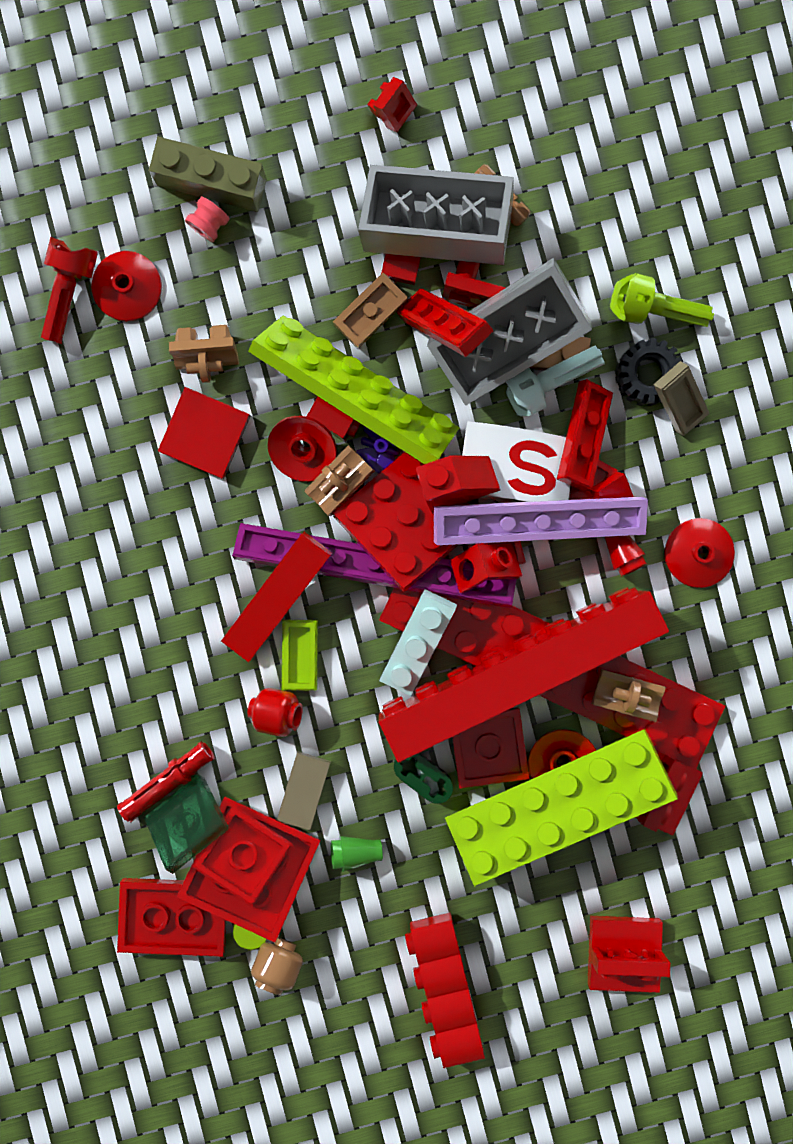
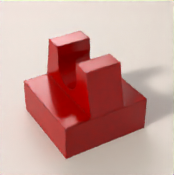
M393 77L389 83L383 82L380 86L382 93L378 99H371L367 105L372 113L383 121L387 129L398 132L417 106V103L404 81Z

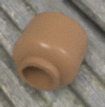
M278 937L275 944L266 942L260 946L251 969V974L256 979L255 986L276 995H282L283 991L293 989L303 964L301 955L294 952L296 944Z

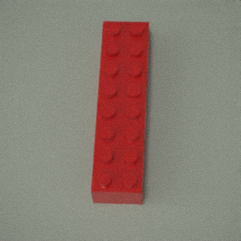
M626 587L608 596L610 602L604 605L603 603L587 605L576 611L578 617L571 621H564L563 618L546 625L544 627L546 633L538 637L531 634L525 635L513 641L512 645L514 648L505 653L500 652L499 649L479 658L482 664L471 669L467 665L461 666L447 674L449 680L438 685L435 684L434 680L416 688V695L405 701L400 696L383 704L378 722L397 762L399 763L668 633L669 629L651 592L638 591L636 587L632 589Z

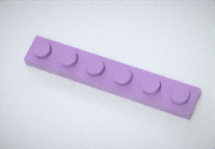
M644 497L434 506V543L436 545L646 535L648 499Z

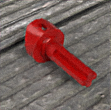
M50 237L44 264L52 266L53 271L58 273L54 279L41 338L62 344L76 287V278L81 279L82 276L92 279L98 255L97 251L85 247L80 250L71 251L64 241Z

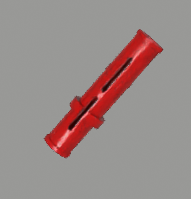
M201 741L181 758H174L168 763L169 767L123 802H120L117 805V809L123 819L132 823L138 816L180 784L186 785L190 782L192 775L215 759L208 745Z

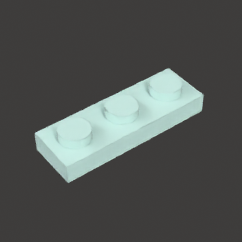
M424 589L379 681L411 696L454 614L457 604Z

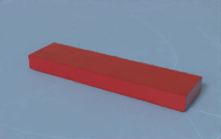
M422 288L410 297L396 312L407 324L464 357H467L493 332L487 321Z
M304 531L221 642L249 663L332 555V552Z

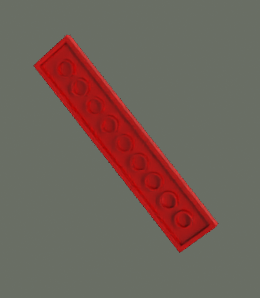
M394 588L379 621L403 632L422 593L410 590L403 592L399 588ZM441 596L457 604L436 647L478 666L482 664L479 659L482 656L498 649L500 652L505 653L514 648L512 645L513 641L525 635L531 634L538 637L546 633L544 627L550 623L514 606L506 608ZM621 656L539 695L626 737L646 729L656 751L694 769H697L725 709V705ZM600 670H607L666 687L659 705L657 721L646 720L591 704Z

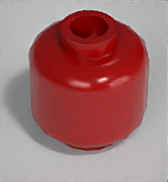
M265 688L259 692L256 698L253 697L250 700L247 714L252 719V725L257 732L286 737L292 730L296 731L302 719L303 706L301 703H298L294 693Z

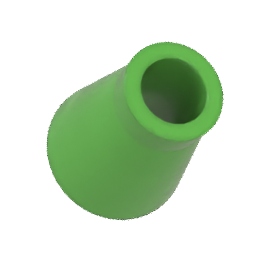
M339 836V840H331L333 869H341L344 872L375 861H382L383 859L380 839L369 840Z

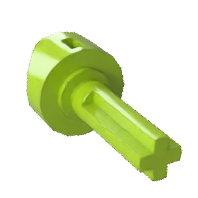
M638 273L631 274L617 281L611 296L610 309L623 321L638 325L643 323L648 313L703 327H708L709 321L713 320L714 317L712 306L655 292L654 278Z

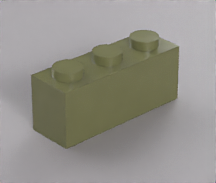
M157 136L148 170L159 187L197 197L202 196L209 200L255 212L259 211L267 180L262 163Z

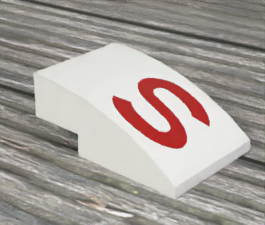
M467 421L462 456H489L501 490L480 498L496 500L499 503L569 500L571 486L557 480L566 437L515 427Z

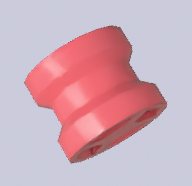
M201 196L197 202V210L189 214L184 221L199 235L210 242H214L218 237L217 230L220 226L226 225L230 218L216 204Z

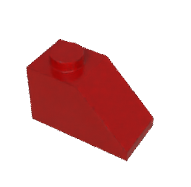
M450 455L415 467L426 502L432 514L434 513V506L460 505L501 491L489 456Z

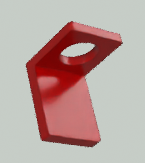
M477 543L450 560L460 593H465L486 580L518 579L522 576L512 543ZM466 560H470L474 567V573L470 580H467L463 574V565Z

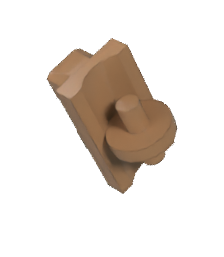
M226 324L213 325L210 328V339H198L196 329L191 327L178 328L175 341L169 342V353L173 356L176 370L186 369L187 374L200 373L202 383L210 382L211 372L223 371V366L239 365L236 345Z
M348 445L329 466L326 465L321 470L322 473L304 492L331 517L333 512L345 503L375 471Z
M601 669L591 704L656 722L659 705L666 687Z

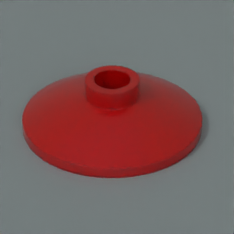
M121 251L107 256L99 263L92 277L91 288L96 304L106 315L119 321H135L147 316L156 307L161 297L162 282L157 268L148 258L136 252ZM121 278H129V284L126 288L118 287V282Z
M287 417L273 427L268 437L267 446L271 461L280 472L294 480L314 481L322 473L321 470L326 465L329 466L337 457L336 443L330 431L323 424L310 417ZM300 440L307 442L311 447L303 446Z
M696 518L679 524L670 533L665 544L664 555L670 573L679 582L690 587L703 588L715 585L726 577L733 565L735 550L732 538L724 527L709 519ZM701 546L708 549V556L705 559H701L698 556V549Z
M567 729L548 732L535 742L530 751L528 761L530 776L533 779L562 766L557 762L558 757L562 755L568 756L571 762L596 751V748L587 737L579 732Z

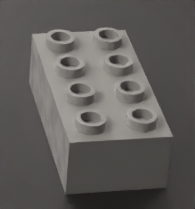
M370 165L358 228L363 251L504 265L513 207L514 177Z
M552 258L469 311V313L487 321L493 332L467 357L462 356L431 337L427 347L466 406L591 331L592 326L590 318L557 262Z

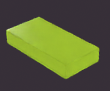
M282 620V690H317L318 620Z

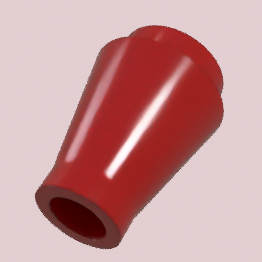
M630 535L604 537L614 571L618 570L621 577L647 564L643 558L646 554Z

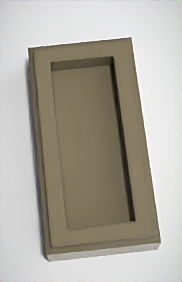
M680 361L653 384L675 431L682 436L686 435L710 414L687 364Z
M297 751L277 821L311 830L331 761Z

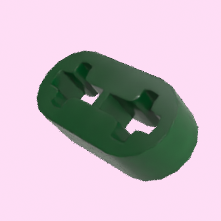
M419 752L406 759L408 761L412 757L417 759L415 766L422 772L420 776L412 770L407 771V773L402 772V762L398 763L396 758L394 759L396 776L427 801L440 804L446 802L451 797L453 784L450 776ZM428 776L435 782L439 781L440 778L443 779L445 791L443 793L436 791L434 795L431 794V786L424 780L425 777Z

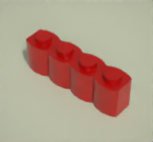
M451 912L410 922L411 932L405 934L409 955L416 954L419 967L413 968L417 989H424L427 1001L421 1002L425 1023H432L435 1035L430 1036L434 1059L441 1057L443 1068L485 1059Z

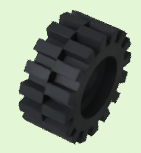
M650 338L646 342L641 340L632 345L619 359L620 363L616 366L615 370L618 372V375L615 377L616 383L621 385L618 389L620 393L623 394L625 392L628 395L626 398L628 401L632 402L635 400L637 401L636 405L639 406L645 404L653 406L659 402L661 403L655 387L647 386L640 382L637 377V367L641 361H655L661 367L663 377L680 361L683 362L681 356L677 358L674 354L678 350L674 346L671 349L666 347L668 342L664 340L660 343L656 342V338Z

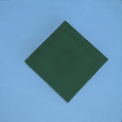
M200 774L193 777L190 782L183 785L144 817L164 868L172 874L229 829L205 778Z

